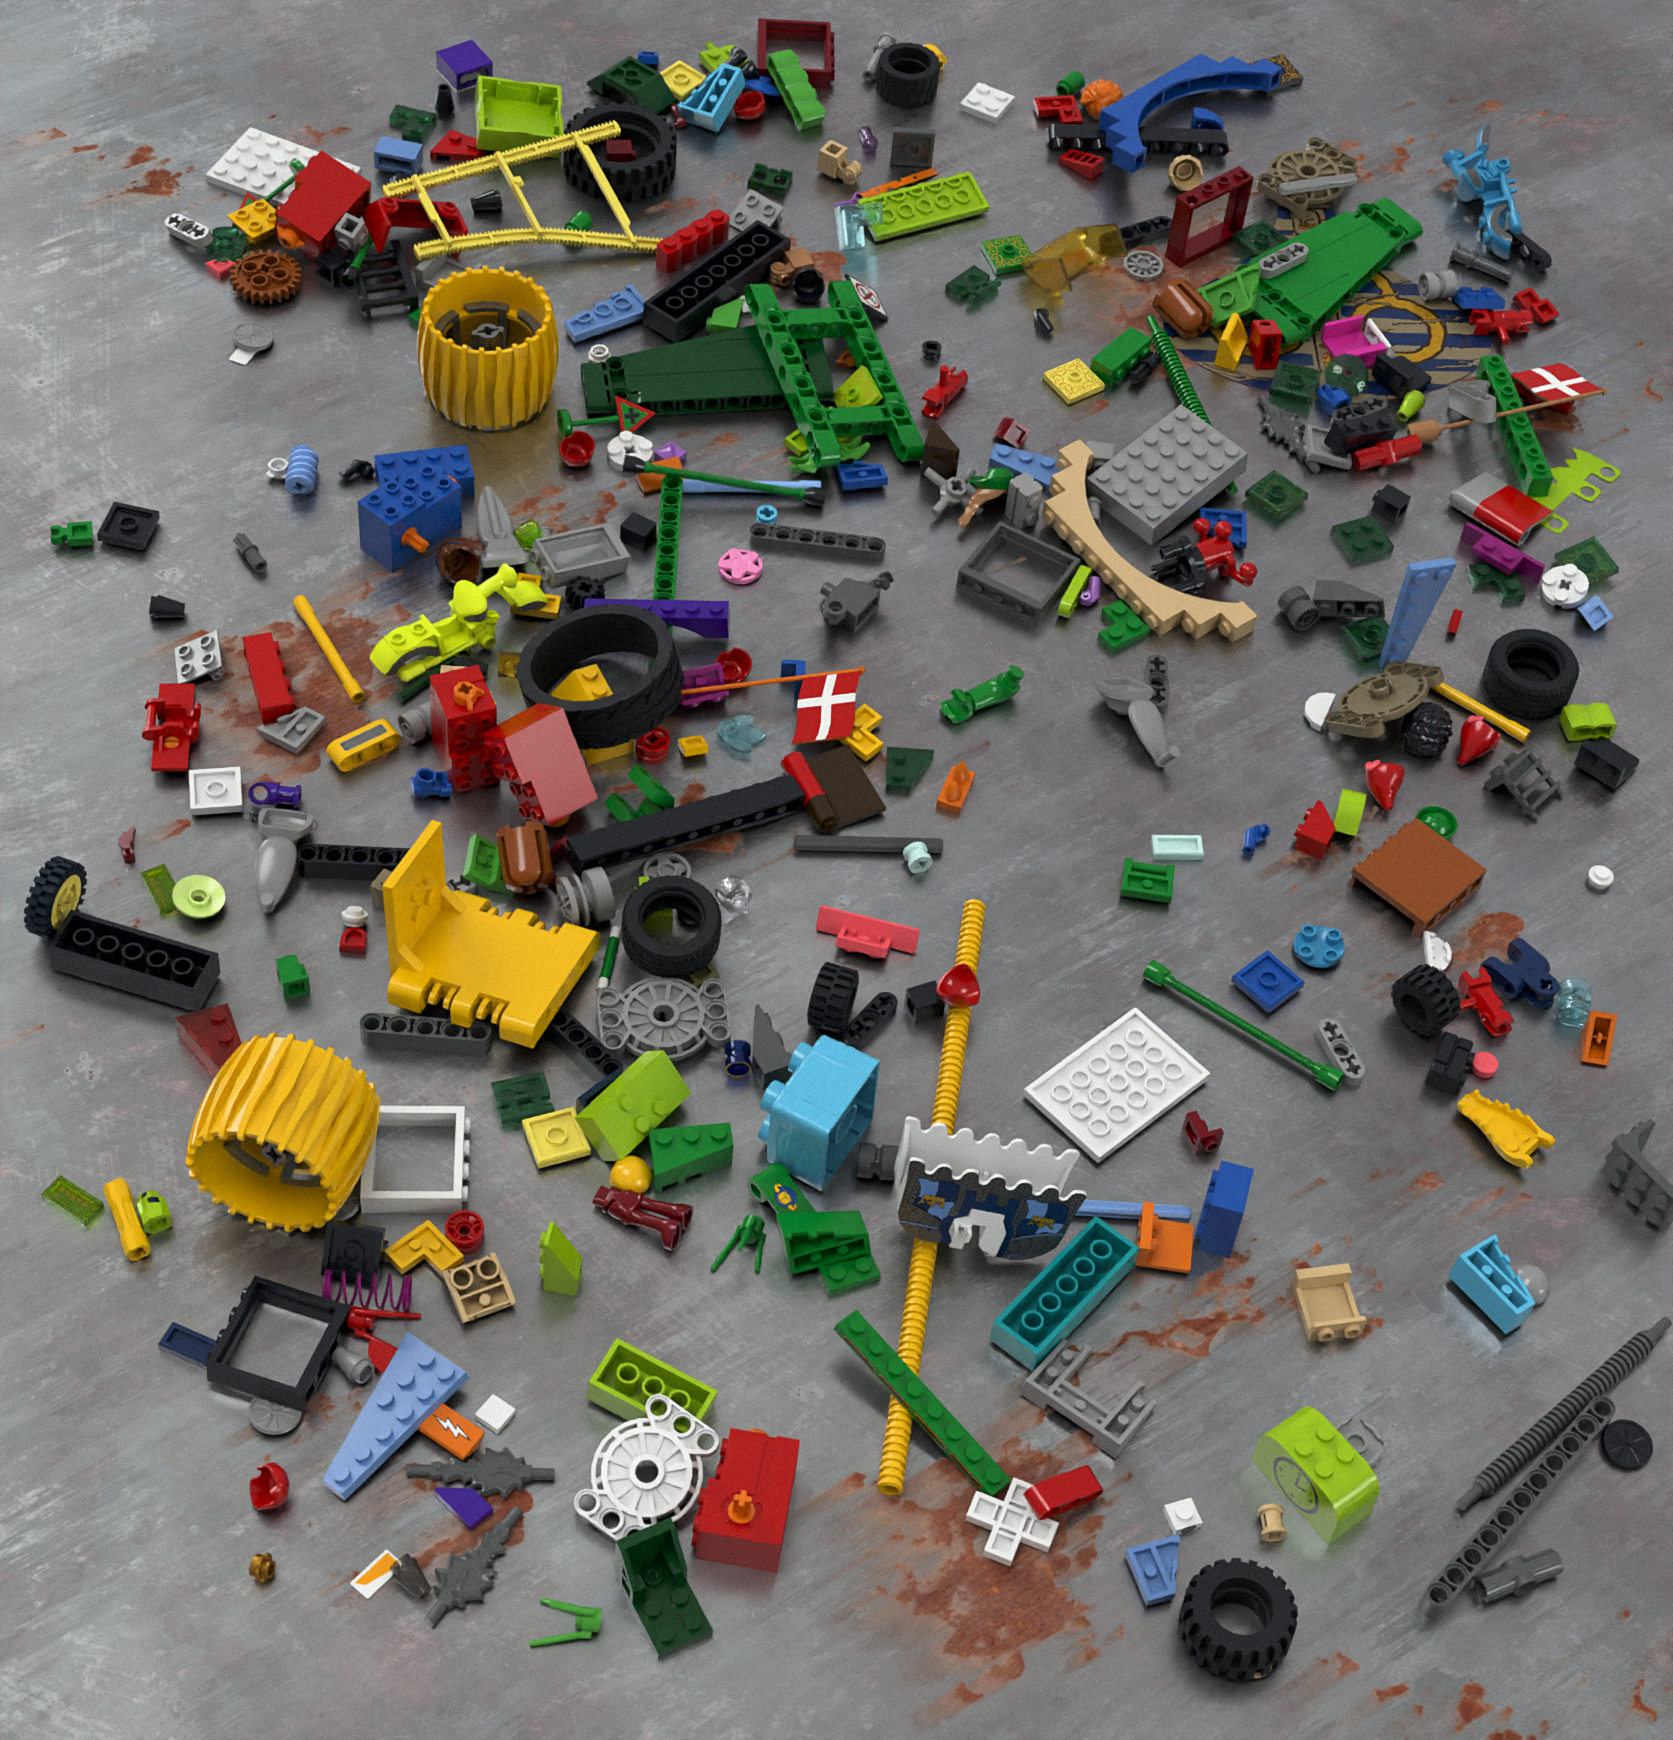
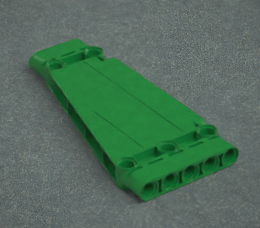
M1383 197L1371 204L1361 203L1358 205L1357 211L1353 213L1345 211L1256 256L1247 265H1239L1236 268V272L1259 263L1262 258L1292 243H1303L1308 247V255L1305 262L1274 278L1265 279L1260 277L1254 311L1241 317L1250 325L1253 320H1274L1282 332L1280 348H1285L1296 341H1308L1324 323L1401 251L1402 246L1422 236L1423 229L1421 224L1389 198ZM1278 259L1281 262H1287L1286 260Z

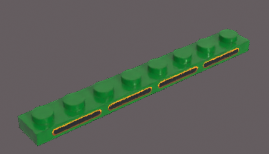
M857 1310L836 1324L834 1331L981 1493L994 1497L1011 1482L1008 1475Z

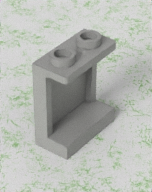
M445 253L443 256L440 254L439 257L436 255V258L432 255V259L430 257L428 259L425 258L415 268L416 285L429 290L431 287L434 288L439 279L445 280L454 271L457 274L465 272V268L468 266L448 258ZM478 263L474 268L471 269H482V266L484 264Z

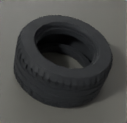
M1537 629L1514 630L1502 635L1491 647L1483 671V684L1491 699L1505 711L1525 718L1547 717L1559 712L1569 702L1578 679L1579 664L1571 648L1557 636ZM1529 665L1538 668L1546 673L1552 681L1534 682L1524 679L1514 673L1509 666Z
M666 875L655 877L642 883L629 895L622 912V943L626 954L640 969L657 977L682 978L700 971L713 959L720 943L722 919L719 904L705 886L687 877ZM667 908L679 909L689 913L697 921L700 929L697 935L688 942L679 945H664L653 940L646 933L643 925L646 919L653 913Z

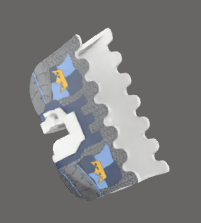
M906 1117L902 1140L894 1164L900 1225L908 1234L917 1239L949 1244V1247L962 1249L965 1242L969 1243L972 1236V1225H978L980 1233L978 1246L985 1256L1008 1260H1026L1044 1255L1055 1249L1061 1242L1075 1214L1087 1197L1086 1192L1082 1190H1074L1065 1198L1059 1197L1073 1165L1080 1156V1152L1075 1149H1068L1061 1156L1055 1157L1053 1156L1052 1147L1048 1144H1041L1034 1151H1027V1145L1023 1139H1014L1009 1145L1002 1146L1000 1145V1137L995 1133H989L982 1140L976 1141L974 1140V1132L969 1128H962L955 1135H948L947 1126L943 1123H935L928 1130H922L921 1122L918 1118Z

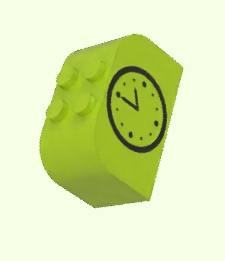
M1310 1406L1302 1407L1260 1436L1251 1458L1256 1466L1328 1545L1371 1515L1380 1493L1377 1477L1366 1460L1322 1413Z

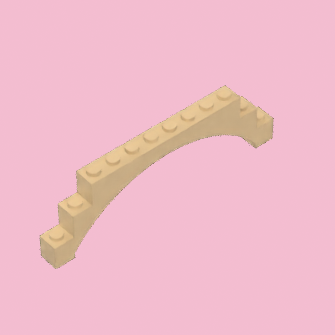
M1080 439L1058 451L1056 466L1060 472L1051 476L1049 492L1052 498L1044 502L1042 518L1046 524L1050 525L1058 533L1061 539L1065 540L1072 547L1076 554H1079L1087 562V565L1102 578L1103 582L1108 584L1116 592L1117 596L1123 599L1131 607L1132 611L1146 622L1151 630L1158 636H1161L1181 624L1187 633L1198 639L1218 628L1221 634L1226 636L1232 643L1254 631L1257 615L1243 601L1239 603L1219 602L1179 592L1149 578L1123 559L1100 532L1087 502L1085 475L1086 471L1091 469L1094 453Z

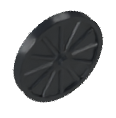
M1625 1419L1616 1420L1610 1423L1603 1432L1602 1446L1604 1452L1618 1466L1636 1469L1645 1465L1651 1458L1653 1453L1652 1439L1648 1432L1638 1423Z

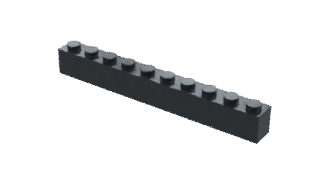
M792 774L776 777L769 781L755 783L748 787L734 789L727 793L710 796L706 799L689 802L685 805L668 808L650 815H643L629 821H622L618 824L598 828L584 834L574 835L567 838L564 856L575 874L580 877L584 870L595 867H602L604 870L802 812L805 793Z

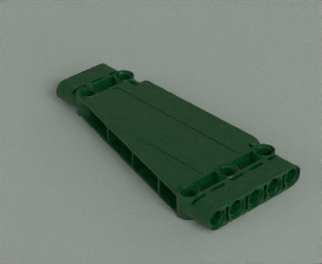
M756 324L630 354L609 357L606 362L581 363V380L587 414L611 413L613 416H618L614 396L655 412L656 414L653 416L780 409L788 403ZM823 339L795 340L802 355V362L806 372H809L817 390L816 395L819 402L833 401V383Z

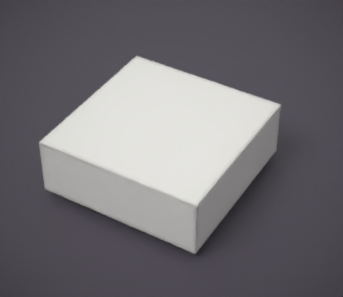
M492 1394L475 1413V1420L498 1435L516 1415V1409Z

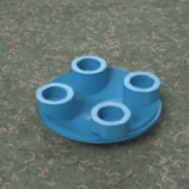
M1311 924L1304 925L1294 939V951L1297 957L1305 964L1317 968H1326L1338 963L1344 955L1345 945L1341 938L1342 933L1338 929L1313 926Z

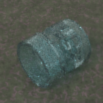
M1581 978L1565 979L1559 983V990L1557 992L1558 1019L1567 1026H1582L1592 1010L1591 984Z

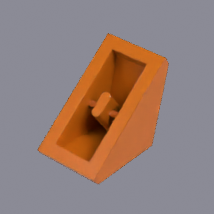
M1590 1011L1581 1031V1061L1608 1066L1617 1014Z

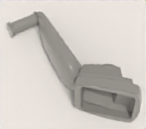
M485 486L482 489L483 494L480 497L477 509L478 536L482 544L486 546L485 551L479 554L481 556L480 566L490 568L500 567L503 563L516 565L530 562L529 552L522 549L514 536L513 523L506 507L494 493L493 488Z
M1105 678L1094 681V688L1100 692V696L1106 698L1109 708L1116 710L1117 714L1129 715L1135 732L1152 756L1157 767H1164L1169 761L1180 756V751L1175 746L1170 747L1167 751L1166 732L1161 714L1155 704L1149 700L1153 696L1152 687L1132 678Z
M263 808L259 812L257 825L260 833L265 835L266 840L259 846L256 856V884L262 909L267 913L275 909V905L280 901L290 884L297 862L296 846L300 838L307 835L312 829L314 819L312 814L275 808Z

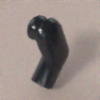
M1044 307L1041 309L1037 308L1033 313L1034 319L1045 334L1052 332L1054 327L1048 319V310Z
M356 459L338 473L347 481L354 474L370 478L374 475L375 470L368 461Z

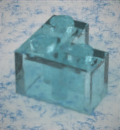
M882 202L840 205L835 208L839 251L858 250L865 247L863 227L884 224Z

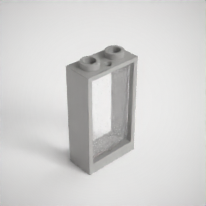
M610 523L537 538L534 540L532 550L530 551L532 562L537 565L542 579L547 582L550 589L568 586L571 580H577L579 576L583 579L589 576L591 580L625 573L631 557Z

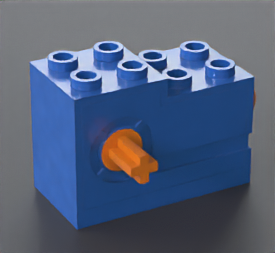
M429 462L399 482L392 478L357 501L360 549L392 573L462 527V513L460 512L461 486L453 477L445 475Z

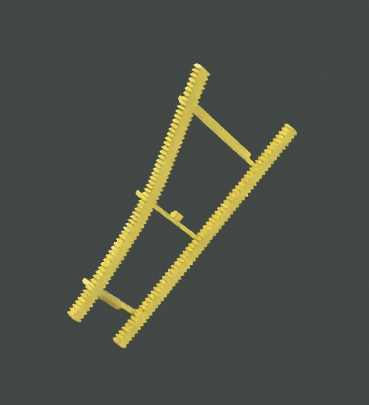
M614 120L613 123L609 121V124L606 122L605 125L602 123L601 126L598 124V127L594 125V128L590 126V129L586 128V130H579V132H571V135L567 133V136L564 134L563 137L561 135L559 137L556 136V138L552 137V140L548 138V141L544 139V142L540 141V143L536 142V144L533 142L532 145L529 143V146L525 145V148L521 146V149L517 147V150L513 148V151L509 149V152L506 150L505 153L498 151L494 153V156L490 154V157L486 155V159L482 157V160L478 158V161L474 159V162L470 160V163L466 161V164L463 162L462 165L459 163L458 166L456 164L454 167L451 165L450 168L447 166V169L443 167V170H435V173L431 171V174L427 172V175L423 173V176L419 174V177L415 174L411 176V180L407 177V181L403 179V182L399 180V183L395 181V184L391 182V185L387 183V186L383 184L382 189L384 197H395L397 199L398 196L402 198V195L406 197V194L410 196V193L414 195V192L419 194L418 199L428 218L435 224L442 240L438 238V241L434 239V242L430 240V243L426 241V244L422 242V245L418 243V246L414 244L413 252L419 261H421V258L423 260L425 258L428 259V257L432 259V255L435 258L436 255L438 257L440 254L443 256L444 253L447 255V252L451 255V252L455 254V251L463 253L464 250L467 252L468 249L476 251V248L484 250L485 247L488 249L489 246L497 248V245L504 247L506 244L508 247L509 244L516 246L517 243L519 246L520 243L522 245L524 243L532 245V242L535 245L536 242L538 245L540 242L542 245L544 242L546 245L548 242L550 245L557 243L558 246L560 243L562 246L565 243L566 246L569 244L570 247L572 244L575 247L576 245L579 247L582 245L583 248L586 245L587 248L591 246L592 249L594 246L596 249L598 247L602 249L603 247L605 250L608 247L609 250L612 248L613 251L616 248L617 251L621 249L622 252L624 249L626 252L629 249L630 252L633 250L635 253L638 250L639 253L642 251L643 254L645 251L647 254L649 252L651 254L655 252L656 254L657 244L662 240V238L659 240L658 237L655 240L654 237L650 239L649 236L647 239L645 236L642 238L641 235L639 238L637 235L633 236L628 227L630 226V220L589 148V143L593 145V142L597 143V141L601 142V140H608V138L612 139V136L616 138V135L620 136L621 129ZM574 147L579 148L624 230L626 237L624 234L622 236L620 234L616 236L615 233L612 235L611 232L608 235L607 232L599 234L598 231L596 234L594 231L586 233L585 230L583 232L579 230L578 232L577 229L569 231L568 228L566 231L564 228L562 230L554 228L553 230L551 227L549 230L547 227L544 230L543 227H540L520 188L524 187L521 177H513L508 166H516V163L520 165V162L524 164V161L528 163V160L532 161V159L536 160V158L539 160L540 157L543 159V156L547 157V154L551 156V153L555 155V152L559 154V151L561 153L563 151L566 152V150L570 151V148L573 150ZM493 170H501L531 225L529 230L526 227L525 230L522 227L521 230L513 228L512 231L510 228L508 231L501 229L500 232L496 230V233L492 230V233L488 231V234L484 231V234L480 232L479 235L476 233L474 236L471 233V236L467 234V237L463 234V237L459 235L458 238L454 236L453 239L447 233L426 193V189L430 190V187L434 189V186L438 188V185L442 187V184L445 186L446 183L449 185L450 182L453 184L454 181L465 180V178L469 179V177L473 178V175L477 177V174L481 176V173L485 175V172L489 174V171L493 173Z

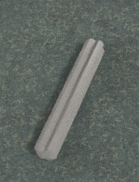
M1355 173L1284 182L1279 184L1278 191L1283 196L1353 186L1357 184V176Z

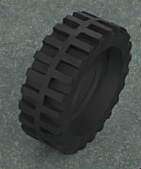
M612 101L609 105L599 103L596 104L595 108L587 107L583 109L582 114L576 113L573 116V121H568L567 129H564L566 136L567 133L571 135V132L575 133V131L579 132V130H586V128L590 129V126L594 128V125L598 127V124L601 126L602 123L605 125L606 122L609 124V121L613 123L614 120L621 129L620 136L616 135V138L612 136V139L608 138V140H631V143L640 145L652 153L648 157L633 162H612L594 156L620 203H623V200L636 202L641 197L644 199L651 198L652 193L659 194L662 192V186L668 187L670 185V179L674 178L676 170L677 135L675 131L673 132V125L667 123L665 116H658L656 110L652 108L650 110L644 109V105L641 104L633 106L630 105V102L616 104V101ZM606 139L604 141L601 140V142L597 141V143L593 142V145L589 143V148L591 149L596 145L606 143ZM574 147V150L570 148V151H563L564 172L566 176H569L570 183L572 185L578 184L577 189L579 191H587L589 196L593 198L599 196L602 197L603 201H607L579 148Z

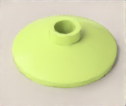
M191 875L177 882L173 889L172 900L175 907L184 915L192 918H208L217 914L223 908L225 892L220 883L213 878L204 875Z

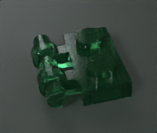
M973 265L948 282L945 291L960 301L967 298V303L972 306L975 303L979 304L982 302L986 295H992L996 292L997 288L1001 286V281L998 278L993 281L990 280L989 274Z
M544 1071L491 1082V1090L497 1110L509 1109L508 1113L500 1114L502 1125L508 1123L516 1125L520 1124L524 1119L555 1112L553 1103L542 1104V1100L550 1099V1090ZM529 1103L533 1105V1107L519 1110L518 1108L519 1105Z

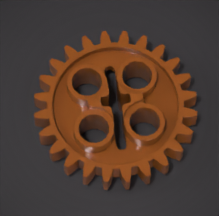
M259 249V254L250 251L251 256L243 254V260L237 258L236 264H232V269L229 270L230 285H232L233 291H237V296L243 295L244 300L251 298L252 303L260 300L262 305L265 301L272 304L275 299L280 303L282 297L289 299V294L295 295V289H300V284L302 283L301 268H299V263L294 261V257L288 258L287 253L280 255L279 250L271 253V249H268L267 253H263Z

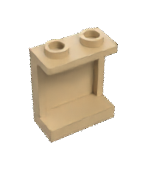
M1349 1263L1298 1269L1295 1271L1291 1287L1308 1341L1319 1340L1325 1342L1332 1338H1354L1362 1335L1367 1320L1365 1316L1359 1315L1349 1284L1352 1273Z

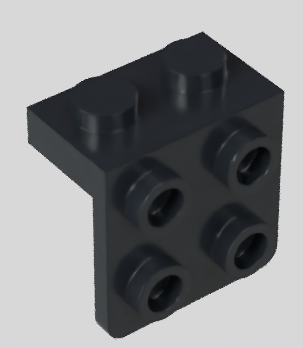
M1384 352L1376 355L1371 374L1402 399H1404L1406 393L1421 389L1429 384L1432 379L1429 374L1405 356L1400 355L1391 359Z
M1600 736L1593 743L1586 740L1581 745L1574 764L1615 790L1638 766L1640 760L1607 738Z

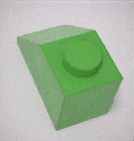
M736 299L713 310L712 318H708L706 323V331H710L709 335L740 327L743 314V299Z

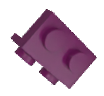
M720 662L683 671L684 690L725 685L722 664ZM725 689L684 694L681 696L679 703L682 706L686 705L687 708L699 706L702 701L718 702L723 700L724 696H728L729 691Z

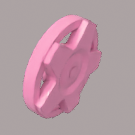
M733 548L720 558L718 570L721 577L730 583L748 584L760 577L762 561L754 551ZM725 571H730L731 576L728 575Z

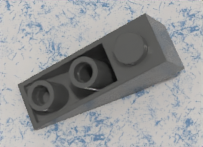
M1340 580L1316 581L1313 602L1320 610L1321 617L1385 618L1384 598Z
M757 1004L755 1005L752 1071L761 1087L766 1089L774 1080L782 1083L790 1079L792 1072L788 1071V1065L792 1054L786 1052L780 1033H775L769 1014L767 1012L764 1013L760 1005Z

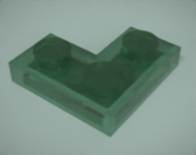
M397 104L389 116V124L406 127L402 133V140L419 144L424 143L436 122L435 113Z
M1490 564L1468 565L1466 572L1473 588L1495 586L1502 603L1524 601L1526 593L1516 570L1511 575H1508Z

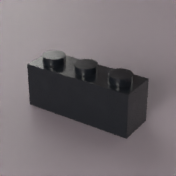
M1387 414L1337 420L1333 423L1324 441L1335 456L1353 454L1357 450L1375 446V443L1393 439L1398 428Z

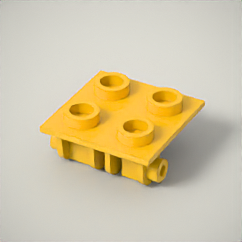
M263 198L227 215L234 224L247 234L244 239L248 245H255L261 239L265 240L267 237L276 234V209Z

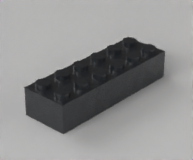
M74 910L69 911L47 948L52 969L195 1012L200 1011L221 973L219 956L216 952Z

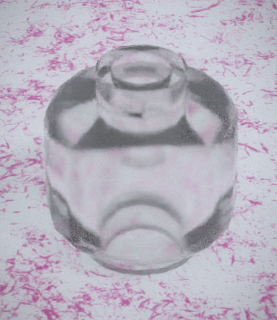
M736 875L726 876L721 879L715 888L714 895L716 900L730 913L745 910L752 900L751 888Z

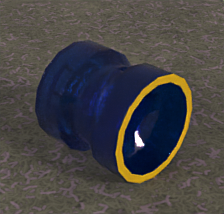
M743 1040L728 1042L724 1047V1055L727 1058L725 1061L726 1073L733 1077L748 1075L752 1069L751 1060L749 1059L751 1056L750 1044Z

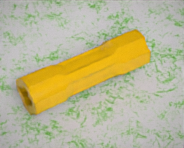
M122 1178L106 1183L103 1191L116 1221L125 1256L129 1257L130 1261H136L148 1256L151 1252V1247L139 1221L129 1184Z

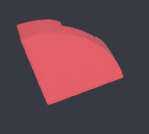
M211 260L206 262V269L221 280L230 274L231 265L236 263L227 260V262Z

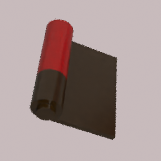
M848 744L805 760L802 753L792 752L781 761V767L785 774H792L805 793L803 805L821 833H832L836 829L886 811L884 803Z

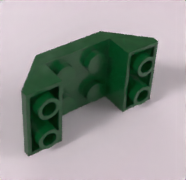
M631 56L611 65L587 81V86L601 94L614 87L632 98L633 106L638 104L644 105V109L650 110L652 108L656 110L657 115L676 103V99L662 75Z

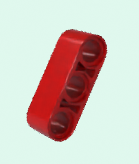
M1084 1465L1031 1486L1024 1492L1023 1496L1038 1521L1091 1502L1100 1496L1104 1490L1089 1465Z

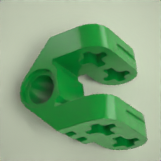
M635 764L627 775L647 796L639 806L638 811L634 810L625 799L616 793H612L604 802L612 814L622 822L636 819L643 815L657 813L668 808H674L675 798L645 768Z

